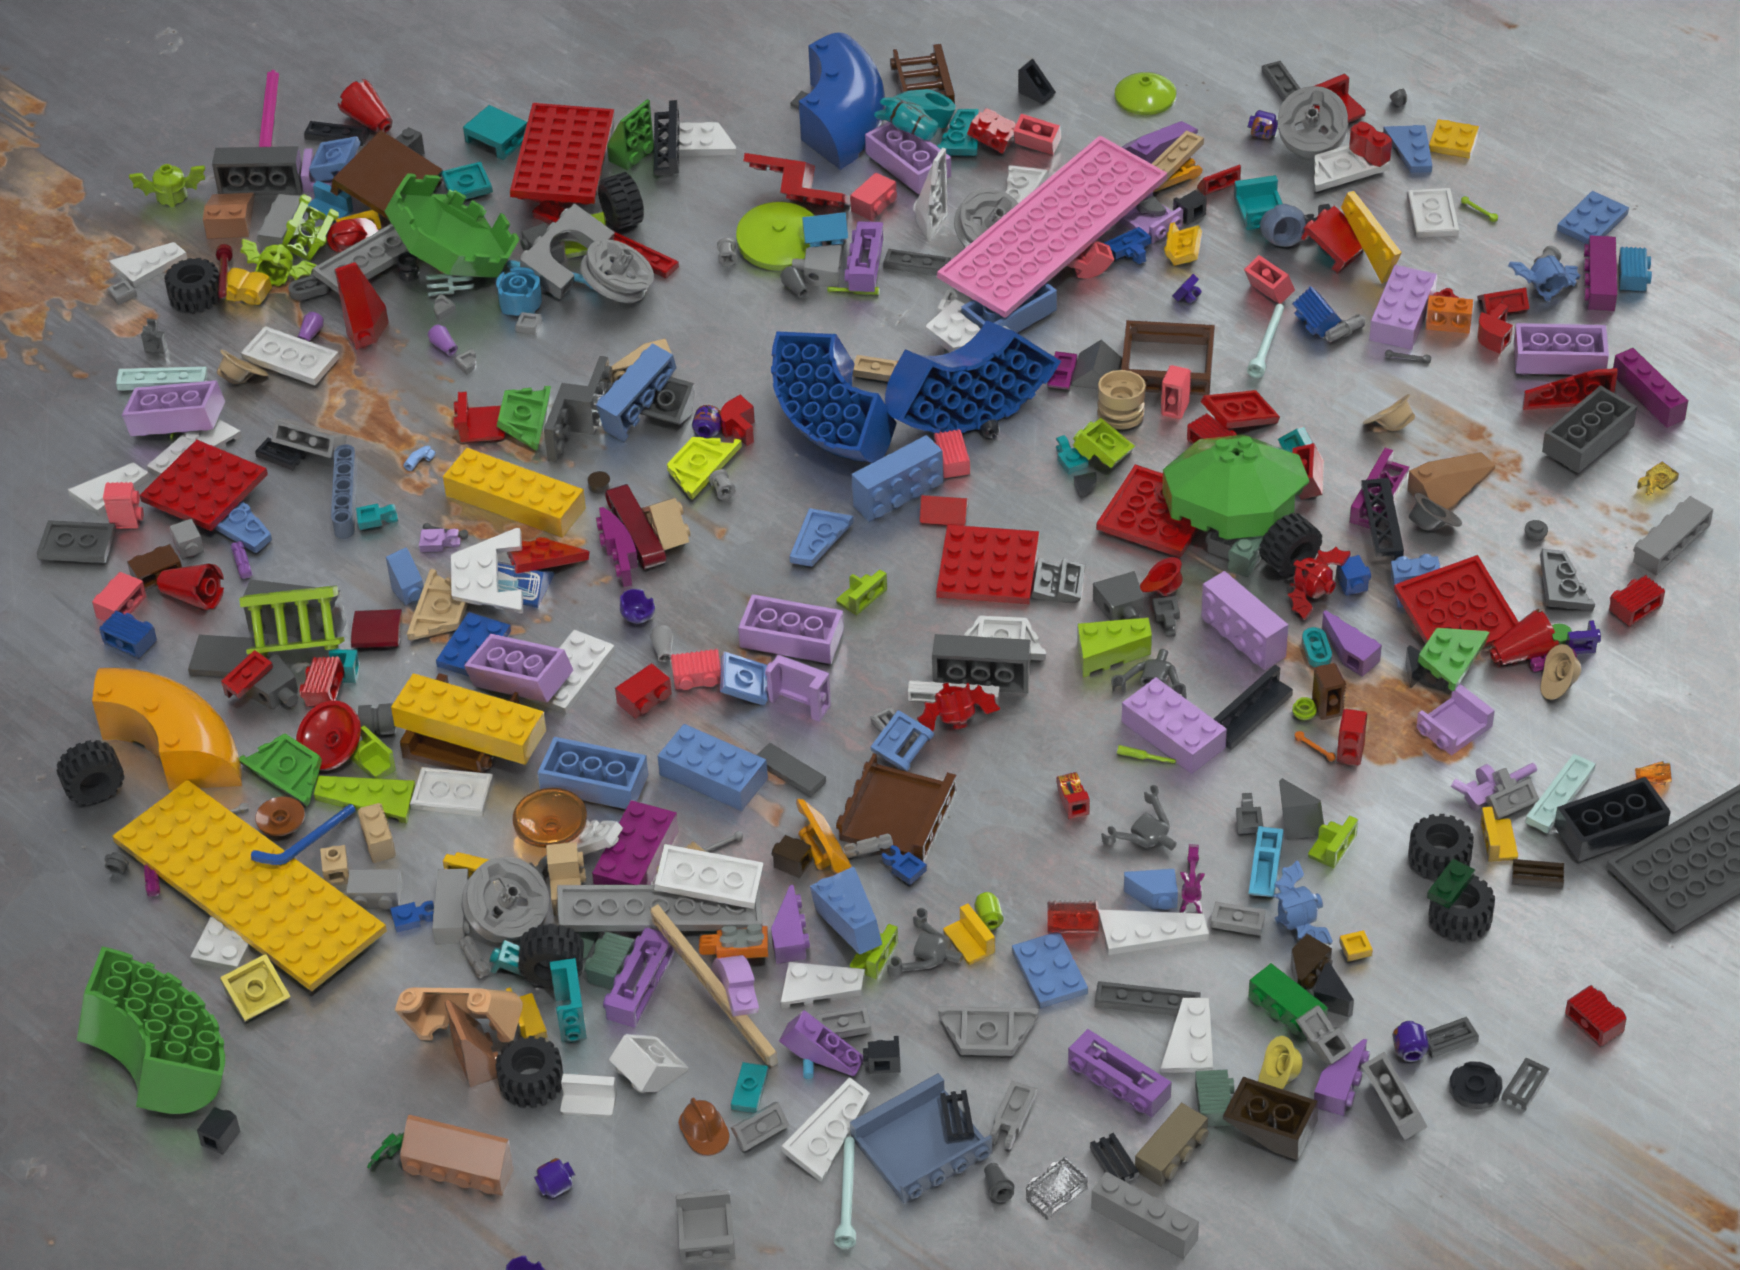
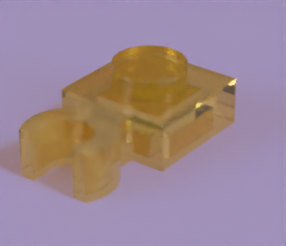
M1662 461L1646 471V476L1638 480L1637 488L1640 489L1643 486H1647L1646 495H1651L1656 487L1664 490L1676 482L1679 478V473Z

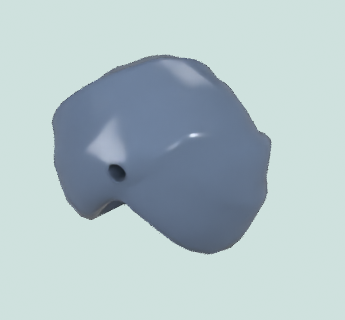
M1288 204L1276 205L1273 209L1267 211L1260 221L1263 237L1270 243L1281 247L1297 244L1302 240L1301 237L1305 232L1303 230L1306 225L1304 213L1297 207Z

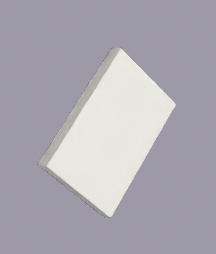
M1450 188L1408 190L1407 197L1416 238L1459 236V226Z
M421 767L410 802L411 810L483 817L494 780L493 774Z

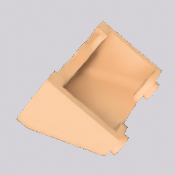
M413 987L404 990L397 1000L395 1007L397 1014L420 1040L426 1041L433 1040L432 1033L439 1028L447 1029L449 1021L445 1006L446 1001H452L473 1018L489 1019L490 1028L497 1031V1038L501 1042H510L514 1039L523 1006L522 1000L514 992L482 988Z

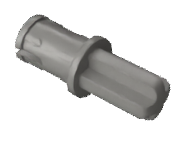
M1356 314L1348 320H1341L1337 326L1326 331L1325 336L1330 342L1342 336H1350L1353 331L1365 326V319L1362 315Z

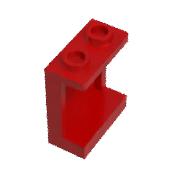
M1335 205L1328 211L1324 209L1317 216L1315 222L1311 220L1303 228L1305 232L1301 239L1305 241L1308 237H1311L1336 261L1332 269L1337 274L1364 252L1346 216Z

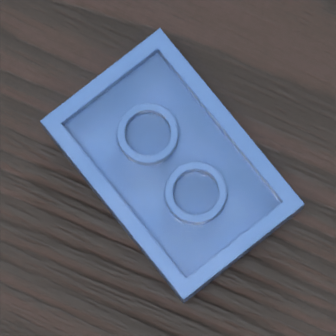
M1592 190L1558 223L1557 231L1584 244H1589L1590 235L1606 236L1628 215L1629 207Z
M1060 931L1012 945V953L1040 1009L1088 994V986Z

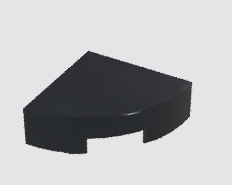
M1096 472L1074 476V484L1080 497L1088 495L1096 486Z

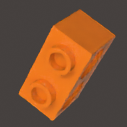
M1429 295L1425 330L1470 334L1473 299Z

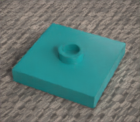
M481 162L442 172L441 177L447 191L450 189L452 191L456 190L465 195L466 199L493 192L492 185Z

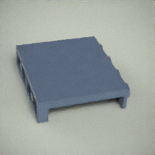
M939 1073L850 1122V1134L854 1138L855 1144L903 1203L910 1199L918 1198L926 1190L933 1186L941 1185L947 1178L956 1173L964 1172L970 1165L977 1161H983L992 1154L991 1135L984 1138L974 1124V1138L948 1141L940 1093L945 1092L946 1095L949 1094L945 1091L944 1079ZM949 1102L947 1105L952 1132L957 1134L952 1102ZM959 1108L963 1133L968 1132L965 1114Z

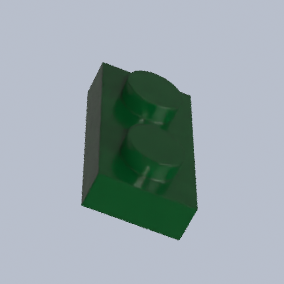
M1452 859L1428 890L1427 898L1450 909L1474 878L1475 869Z

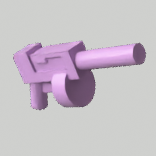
M1530 763L1509 775L1511 779L1515 778L1516 781H1519L1537 772V767L1534 763ZM1485 764L1477 768L1475 772L1480 784L1479 786H1477L1476 781L1465 784L1455 778L1451 787L1464 794V798L1471 808L1478 811L1485 807L1487 803L1485 797L1495 793L1494 786L1496 784L1492 773L1495 771L1490 765Z

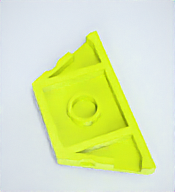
M692 437L667 463V471L687 496L693 500L709 483L710 475L714 471L722 469L742 447L741 440L734 439V443L721 442V438L705 439L703 437Z

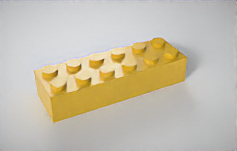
M466 448L443 475L446 496L561 538L566 535L586 509L584 489L470 448Z
M415 673L411 675L391 706L394 726L523 765H526L546 732L544 711Z

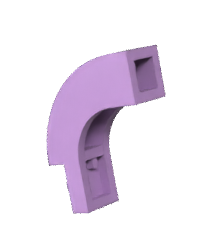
M743 955L714 959L711 971L725 987L732 1016L758 1013L759 1005L753 986L755 980L747 959Z

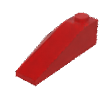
M356 262L336 268L337 284L346 333L356 350L377 343L389 323L385 304Z

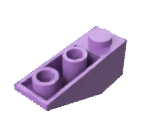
M1326 610L1323 612L1322 629L1342 664L1363 677L1380 662L1382 645L1375 639H1371L1360 632L1357 628L1342 621L1338 616Z
M794 885L789 886L771 927L776 964L806 960V949L810 948L808 933L803 934L802 930L806 929L804 914H799V910L802 909L800 894L795 895Z
M805 1010L787 1024L779 1039L780 1043L797 1056L851 1076L856 1075L863 1062V1055Z
M1362 1039L1352 1047V1051L1322 1071L1314 1091V1100L1318 1101V1109L1344 1116L1347 1106L1352 1107L1356 1094L1353 1091L1354 1086H1360L1363 1072L1360 1071L1362 1064L1369 1061L1370 1051L1366 1050L1367 1039Z

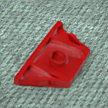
M539 537L533 541H522V551L507 552L511 565H515L514 572L518 574L589 560L590 551L549 540L545 537Z

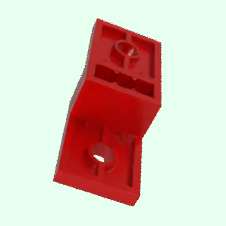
M744 153L743 161L749 163V167L761 171H767L768 167L771 171L783 174L780 193L785 194L786 199L796 202H803V199H806V202L816 205H824V202H827V205L836 208H844V205L851 206L850 196L846 194L812 189L815 166L810 163Z

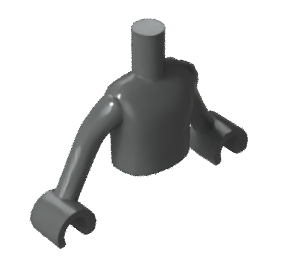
M1160 649L1156 659L1140 662L1124 675H1115L1111 679L1113 691H1115L1117 686H1121L1122 692H1125L1127 689L1126 681L1140 671H1143L1140 679L1142 686H1145L1155 677L1166 683L1170 676L1173 685L1172 689L1187 699L1186 686L1179 682L1175 666L1166 661L1168 656L1166 649Z
M1156 785L1150 786L1152 794L1144 792V798L1147 803L1153 805L1159 820L1148 813H1144L1131 827V833L1117 832L1113 826H1109L1108 833L1110 836L1104 833L1101 834L1102 842L1105 845H1113L1116 839L1134 842L1145 848L1153 847L1158 843H1161L1171 851L1176 847L1177 842L1167 836L1170 823L1159 802V789Z
M918 908L917 916L913 917V923L917 928H924L928 933L922 932L915 944L913 955L923 958L925 961L902 963L899 957L893 956L891 958L893 966L887 965V971L890 976L897 977L901 975L902 971L933 968L942 964L945 959L961 963L963 953L951 950L950 938L939 933L928 923V912L926 909Z

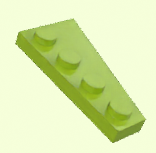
M318 776L314 797L315 801L343 808L352 804L356 811L359 808L380 803L387 819L393 817L399 819L400 823L407 824L411 809L410 802L415 790V780Z

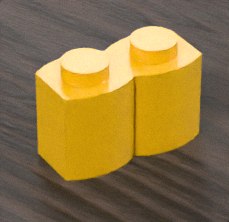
M231 268L228 272L226 299L230 301L242 300L247 304L260 305L272 288L270 277L261 272H248L241 268Z

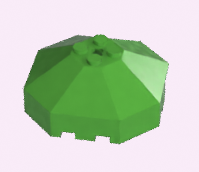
M407 173L384 212L408 251L447 275L498 278L520 240L516 233L510 234L508 230L510 223L505 215L500 213L491 228L484 217L487 212L483 209L484 206L473 200L469 206L464 205L463 202L466 196L460 192L450 189L447 195L432 194L441 177L425 175L422 180L416 179L415 174Z
M1247 435L1199 439L1163 469V495L1171 518L1178 521L1182 517L1191 520V526L1206 532L1211 527L1218 530L1219 537L1224 539L1264 536L1278 519L1294 513L1295 495H1300L1303 488L1309 483V478L1298 454Z

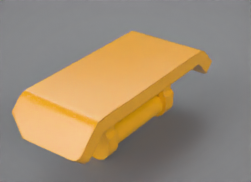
M797 799L798 811L810 821V824L802 828L798 835L804 843L811 845L812 857L817 869H825L831 864L833 873L838 874L851 868L848 858L824 816L805 800ZM815 833L826 850L825 854L821 853L813 838Z

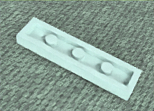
M207 366L119 369L116 386L117 390H134V388L204 382L207 381L208 371Z
M1573 754L1528 813L1525 823L1548 834L1554 826L1557 807L1570 803L1594 772L1596 764Z

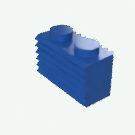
M1312 286L1292 303L1297 309L1294 314L1302 322L1306 320L1307 324L1305 327L1313 336L1317 333L1323 338L1326 331L1335 327L1342 320Z
M115 611L99 628L102 641L105 644L107 643L138 659L157 641L154 626L147 621L141 622L135 619L130 613L123 614Z

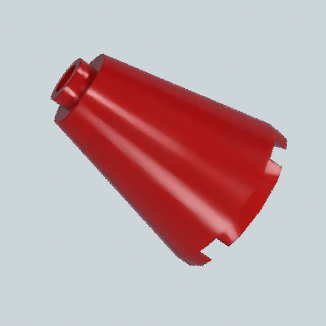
M362 79L364 82L358 83L355 81L346 87L340 96L342 101L341 104L338 103L339 110L376 133L380 130L387 133L392 128L393 120L372 84L368 80Z
M201 564L164 570L157 578V586L166 595L200 609L208 610L217 607L224 593V587H221V580H224V576L217 565Z
M1536 609L1491 644L1492 649L1489 650V653L1495 663L1499 662L1500 665H1506L1548 655L1553 647L1559 645V641H1553L1552 634L1555 631L1543 611L1539 612V609Z

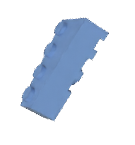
M652 343L641 353L634 364L627 368L623 376L613 383L612 388L600 397L596 407L605 432L625 443L629 437L626 434L632 425L636 427L641 420L638 417L644 407L649 408L653 403L655 391H661L677 367L673 354Z
M854 866L829 878H823L810 886L816 912L859 954L882 945L877 919Z

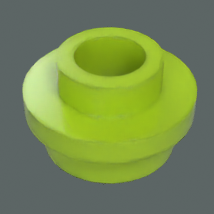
M1301 697L1293 704L1292 712L1295 717L1308 720L1316 715L1317 707L1312 699Z

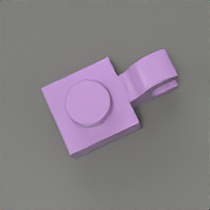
M421 529L420 552H443L444 547L447 546L460 547L461 538H458L459 530L450 529L445 533L444 529Z

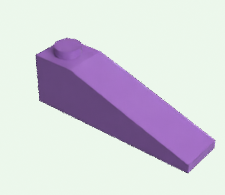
M1180 121L1130 141L1122 146V148L1152 164L1186 130L1197 134L1198 129Z

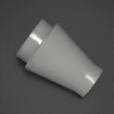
M656 626L652 629L650 639L660 662L670 661L673 632L668 626Z

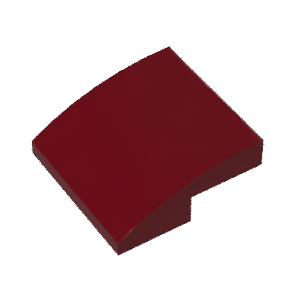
M402 609L355 611L351 633V648L399 646L401 638L400 626L403 618Z

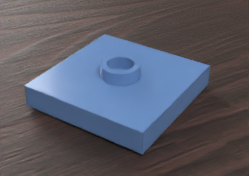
M724 652L721 656L720 692L764 706L768 701V692L766 690L767 676L765 675L767 665Z

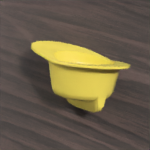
M1278 1036L1269 1043L1259 1074V1082L1283 1089L1286 1084L1290 1083L1300 1074L1303 1063L1302 1056L1299 1050L1294 1048L1292 1041L1288 1037Z

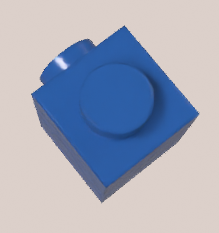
M1360 555L1349 557L1343 566L1337 565L1336 578L1347 596L1368 591L1371 572L1368 566L1365 567Z

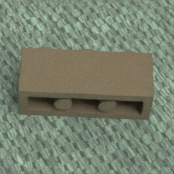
M1181 1102L1135 1155V1166L1139 1174L1160 1187L1168 1179H1173L1180 1164L1183 1161L1187 1162L1192 1156L1194 1148L1198 1144H1203L1208 1137V1118Z

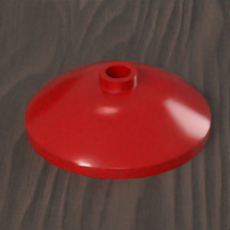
M325 701L312 708L303 718L297 731L296 741L321 757L322 763L319 771L332 770L346 762L355 751L361 733L359 717L351 706L342 701Z

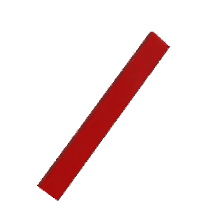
M543 201L532 211V215L534 218L550 225L552 222L556 223L560 219V215L565 208L549 201ZM615 232L614 240L622 242L642 254L651 265L654 274L667 279L679 268V261Z

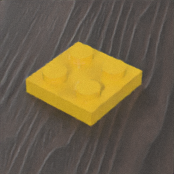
M1438 119L1429 143L1430 152L1470 159L1479 132V126Z

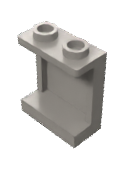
M716 1189L710 1192H687L676 1195L681 1265L736 1259L730 1191Z

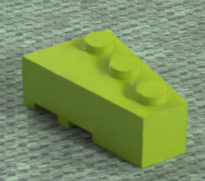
M1149 618L1078 623L1077 644L1083 678L1090 676V672L1102 668L1105 671L1110 669V666L1122 661L1125 664L1151 655L1152 633Z

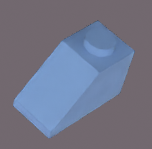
M405 547L387 556L386 562L391 589L406 606L420 598L424 585L411 554Z
M1175 869L1124 872V892L1152 910L1177 908L1178 889Z

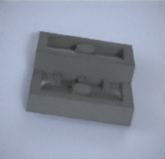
M1038 558L1035 565L1031 598L1054 602L1080 601L1086 564L1063 558L1061 564Z

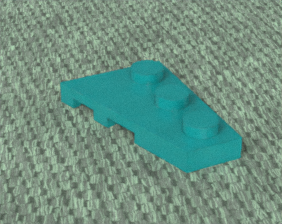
M958 109L949 124L950 127L947 133H944L942 141L937 147L940 149L945 148L947 155H977L978 140L967 135L972 120L979 113V109Z

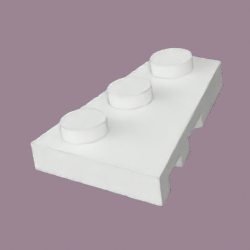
M583 819L568 843L577 842L578 852H583V856L591 852L596 853L600 849L614 846L619 839L618 835L623 827L617 821H602L599 823L597 820L589 822L587 819Z
M789 962L781 998V1009L789 1008L790 1004L804 1002V1005L814 1004L813 1000L828 998L832 1001L861 996L865 969Z

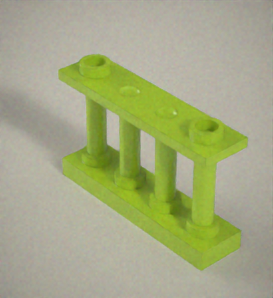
M337 585L252 594L240 597V607H248V611H251L255 646L246 649V653L251 654L256 650L265 657L269 656L268 652L319 646H324V650L339 648L338 644L343 643L345 639L344 637L334 636L330 606L332 597L338 595ZM318 599V603H321L325 639L311 640L307 611L309 600ZM285 602H294L297 605L302 641L288 643L283 608L286 606ZM271 604V608H274L279 644L265 645L260 612L262 605Z

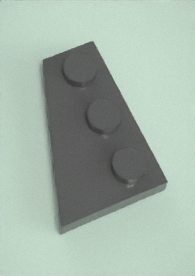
M1542 548L1540 561L1547 606L1593 611L1596 604L1593 599L1588 598L1586 594L1587 589L1584 583H1580L1576 577L1577 571L1566 552Z

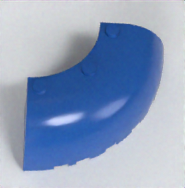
M832 33L808 45L810 84L814 89L807 96L799 100L801 140L841 170L859 157L860 152L866 150L865 134L881 126L882 121H884L877 119L874 114L885 109V106L880 103V100L885 98V92L878 68L865 49L848 34Z
M986 320L983 327L969 342L950 353L925 356L905 349L889 378L885 393V405L891 417L916 429L933 433H944L949 430L957 431L958 429L961 430V433L973 429L979 430L980 426L989 420H1000L1017 412L1023 403L1028 399L1031 400L1036 395L1035 392L1042 384H1046L1061 360L1016 332Z
M776 331L771 354L773 357L771 366L774 382L773 389L783 411L798 431L812 443L843 458L874 463L883 458L890 446L897 423L888 414V408L879 393L863 391L856 387L853 388L852 376L855 363L837 334Z

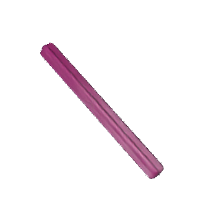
M274 69L271 72H267L259 147H271L279 82V73L275 72Z

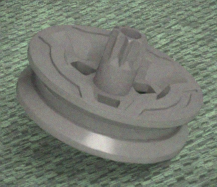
M1309 86L1298 89L1284 100L1279 109V135L1284 145L1291 152L1305 158H1315L1317 154L1337 149L1343 143L1348 131V114L1345 104L1336 93L1323 87ZM1313 105L1320 106L1319 112L1318 108L1315 109ZM1302 122L1305 129L1296 130L1294 126ZM1322 126L1328 130L1326 135L1320 133Z
M981 188L970 193L958 207L954 217L955 232L961 244L966 248L1019 203L1009 194L995 188ZM973 219H980L981 224L974 223Z
M602 239L593 242L580 264L584 279L595 291L611 300L623 303H633L641 300L654 278L652 267L642 254L634 248L615 240Z
M498 857L483 863L468 879L462 894L463 912L470 926L480 936L496 943H502L504 940L511 943L520 941L524 932H528L530 928L538 927L542 923L549 906L548 889L540 873L527 862L513 857ZM499 880L504 888L497 891L493 881ZM518 899L527 900V906H517ZM493 912V915L497 914L499 918L496 919L491 915V913Z

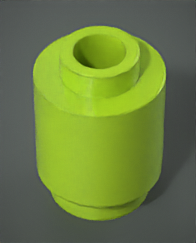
M991 892L979 894L974 904L976 914L989 930H994L1001 926L1004 921L999 899Z

